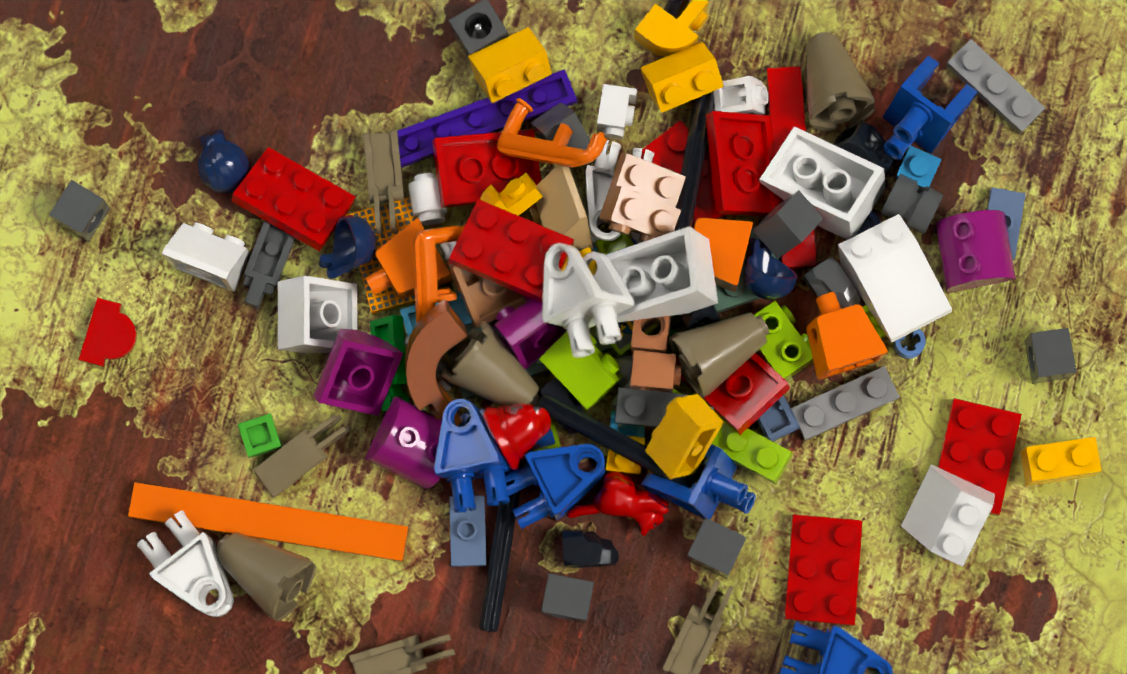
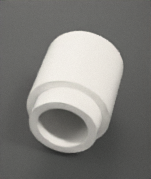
M433 173L416 175L414 177L415 181L408 185L413 217L419 218L423 226L444 222V214L447 212V207L441 208L437 178H435Z

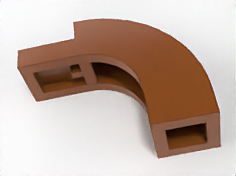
M445 299L430 309L416 324L409 337L405 353L407 384L415 405L419 411L429 405V409L434 417L441 421L446 406L454 400L436 376L437 365L441 357L450 348L467 337L465 324ZM458 409L454 416L456 425L463 422L461 409Z

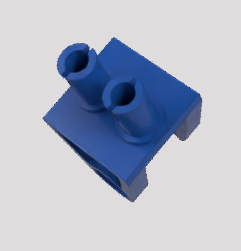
M928 55L901 85L882 117L895 127L893 129L894 134L883 146L885 152L894 159H901L911 144L916 142L932 154L973 101L978 91L966 84L945 109L940 105L936 106L924 97L921 89L940 64Z
M465 399L451 401L443 412L434 465L435 474L447 479L451 483L454 512L456 513L467 512V508H469V511L477 509L472 480L484 478L488 506H498L501 501L502 504L509 503L505 473L514 471L483 416L485 410L478 409L473 403ZM467 408L469 411L462 415L463 422L457 427L454 422L457 410Z
M590 444L533 451L525 454V465L516 471L505 474L506 485H508V497L532 484H535V486L539 485L542 491L539 493L540 497L512 509L516 519L530 513L517 520L521 529H524L526 526L548 515L551 518L554 517L556 521L562 519L569 510L602 480L606 469L605 459L601 450ZM591 458L597 462L596 468L591 472L581 471L578 465L583 459Z
M712 444L701 461L705 469L698 483H693L691 489L649 472L641 484L642 487L703 519L706 517L710 520L718 504L721 502L748 514L756 499L755 493L748 492L747 484L732 479L738 466L722 448Z
M796 621L792 631L806 635V637L792 633L789 643L819 651L820 659L816 665L785 655L782 665L794 668L796 671L782 667L779 673L864 674L867 667L876 669L879 674H893L891 665L884 658L842 628L832 626L830 629L827 628L826 631Z

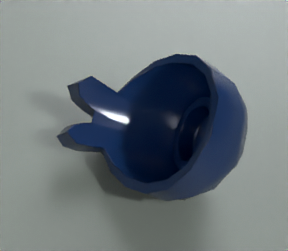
M222 129L215 131L210 136H201L199 141L203 150L198 161L201 180L216 193L228 194L235 191L249 172L246 154L237 144L226 140Z
M354 215L343 216L338 220L334 233L333 253L323 254L319 259V266L327 268V278L333 279L343 273H348L353 268H358L375 257L377 240L369 223L365 219Z
M750 238L747 246L748 256L745 266L746 276L744 282L746 288L754 295L765 300L783 298L793 290L797 274L787 265L771 256L772 252L763 242L759 244L758 239Z

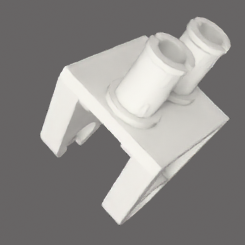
M607 140L603 151L596 159L594 166L587 165L588 225L592 245L596 248L595 241L599 239L613 241L621 235V233L615 231L603 233L598 229L602 225L611 224L599 219L614 175L619 150L621 149L619 143L612 141L610 152L607 155L609 140ZM633 148L632 155L641 158L642 148ZM646 149L643 160L652 163L655 154Z
M562 243L554 244L547 251L544 260V322L563 326L567 329L572 355L576 358L589 356V353L593 354L595 352L589 328L595 325L597 326L600 344H612L616 340H621L622 336L616 315L635 305L632 296L610 259L605 254L594 251L582 258L574 246ZM566 252L568 255V265L561 271L559 268L560 254ZM593 260L597 263V271L594 276L588 268Z
M183 510L174 515L182 525V528L172 518H169L165 523L183 546L173 556L157 537L156 532L146 536L154 549L144 539L137 544V547L141 549L155 568L149 573L154 580L209 616L221 617L230 611L234 602L233 593L225 569L217 561L216 543L204 532L200 534ZM213 589H218L219 598L217 602L207 606V594Z

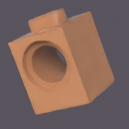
M671 316L634 320L631 341L632 356L634 350L667 354ZM649 323H655L661 328L660 332L654 336L644 334L642 329Z
M634 350L630 389L672 393L673 385L680 386L682 365L675 364L676 354Z

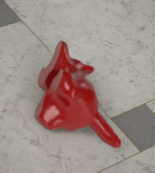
M614 471L604 476L603 485L597 491L592 504L579 505L567 512V517L574 518L599 513L611 516H626L634 518L641 528V535L646 536L649 530L663 523V514H667L669 511L667 508L669 503L652 492L637 491L634 482L629 476L622 472Z

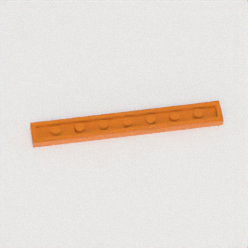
M134 482L128 513L129 518L166 523L169 518H172L179 526H182L174 515L183 510L196 529L227 534L238 532L252 538L403 562L409 530L408 526L136 482Z

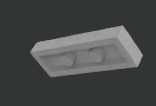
M972 39L946 65L965 84L978 91L977 95L1020 135L1045 110V107Z
M883 366L791 408L800 426L799 431L805 442L899 399V395L886 367Z

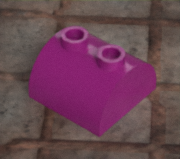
M973 211L953 215L936 222L946 291L948 293L1016 280L1006 218L1003 211Z
M527 296L524 297L526 302L517 309H514L513 306H507L502 309L496 316L498 322L493 325L501 340L525 370L536 363L567 332V329L563 326L545 323L543 320V303Z
M340 329L313 396L322 404L378 416L403 353L389 342L374 335L354 329Z
M394 396L366 454L365 460L423 489L432 488L441 478L435 474L434 465L442 421L424 410L419 411L416 406Z

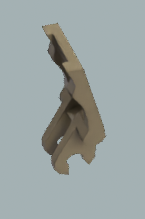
M394 130L376 134L363 133L369 201L374 203L377 234H382L380 202H389L391 232L395 233L397 231L395 201L404 200L398 132Z
M336 414L310 432L308 429L303 430L254 469L255 474L262 481L273 499L312 468L323 462L327 458L323 450L349 433L351 429L348 426L346 428L343 426L319 444L314 439L336 425L342 419L340 414L337 416Z
M717 579L703 607L700 608L692 605L662 668L663 670L674 674L700 673L724 622V619L720 616L731 596L733 587L729 586L716 615L708 612L707 609L720 583Z
M418 635L350 655L349 658L350 662L353 663L356 674H414L428 669L426 664L455 655V651L450 649L424 658L423 649L450 641V635L440 636L420 643Z

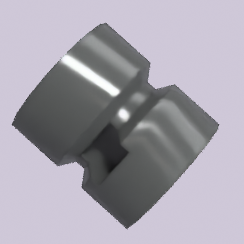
M900 173L881 214L890 218L899 214L902 219H906L908 227L925 234L944 194L928 186L920 189L918 188V181Z

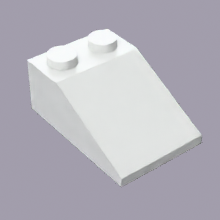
M793 127L761 176L760 183L783 200L800 190L824 218L818 225L848 240L857 234L885 190L884 168L799 128Z
M899 214L838 244L841 267L891 343L952 312V307L916 238Z
M690 226L606 255L632 296L635 305L617 314V322L686 314L718 303L709 239Z

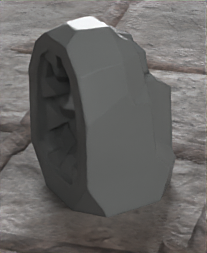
M833 257L820 263L803 276L807 286L817 297L835 292L841 309L859 304L860 297L852 282Z

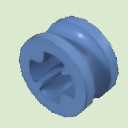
M920 329L910 333L912 334L911 339L916 337L918 340L913 351L906 350L907 346L904 348L901 346L900 342L904 340L905 336L893 342L894 350L900 357L912 359L922 352L926 344V338Z

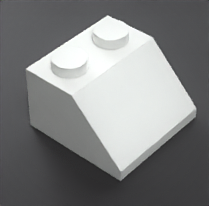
M197 222L194 223L193 227L183 223L162 252V255L171 267L235 292L251 256L247 248L244 247L245 242L230 235H226L225 239L212 235L213 229Z
M300 276L278 282V350L299 353H330L340 329L358 330L357 284L310 276Z
M931 464L901 527L929 551L963 567L993 507L995 494Z

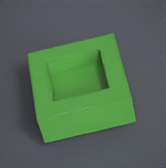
M271 413L238 424L249 459L282 448Z

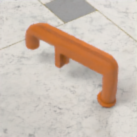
M517 98V103L513 107L497 143L498 150L503 155L572 168L588 164L597 159L604 149L607 138L604 137V133L598 132V134L594 133L587 149L569 147L567 145L573 131L567 124L563 123L557 129L553 141L517 135L526 115L529 112H533V108L527 102Z
M465 225L423 230L418 232L413 238L416 323L430 309L436 306V303H440L444 299L446 301L457 300V293L451 291L450 288H437L435 244L458 241Z

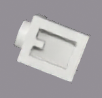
M752 76L723 81L724 87L713 91L715 111L754 113L757 115L766 114L765 104L768 103L767 88L762 81Z

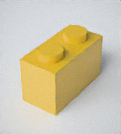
M529 27L468 56L474 78L491 103L552 75L546 50Z
M703 42L640 67L649 95L661 113L724 87L716 59Z
M699 394L677 397L667 405L666 414L659 426L652 432V439L645 451L670 479L694 474L724 422Z
M1096 437L1029 446L1020 452L1026 486L1093 477L1102 471Z

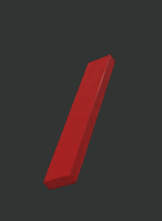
M801 66L766 69L769 116L771 119L775 155L793 127L806 132ZM814 230L802 243L781 256V262L790 269L816 267Z

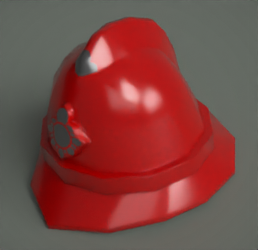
M532 404L503 405L499 408L486 407L483 413L492 435L509 465L515 471L518 470L521 459L525 457V454L537 441L548 433L551 427V418L546 409Z

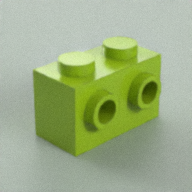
M774 301L754 315L755 317L760 315L769 329V334L766 335L767 343L756 354L786 381L813 363L808 336L805 333L802 335L798 333L793 326L796 320L785 305L780 308L778 303Z
M567 331L539 360L586 409H589L603 398L624 376L619 371L620 365L609 354L603 355L595 346L596 340L591 334L595 352L593 354L589 353V356L573 357Z

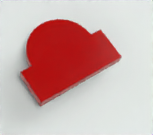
M97 297L78 359L79 361L104 367L106 359H120L132 351L137 340V331L131 319L120 312L122 304Z

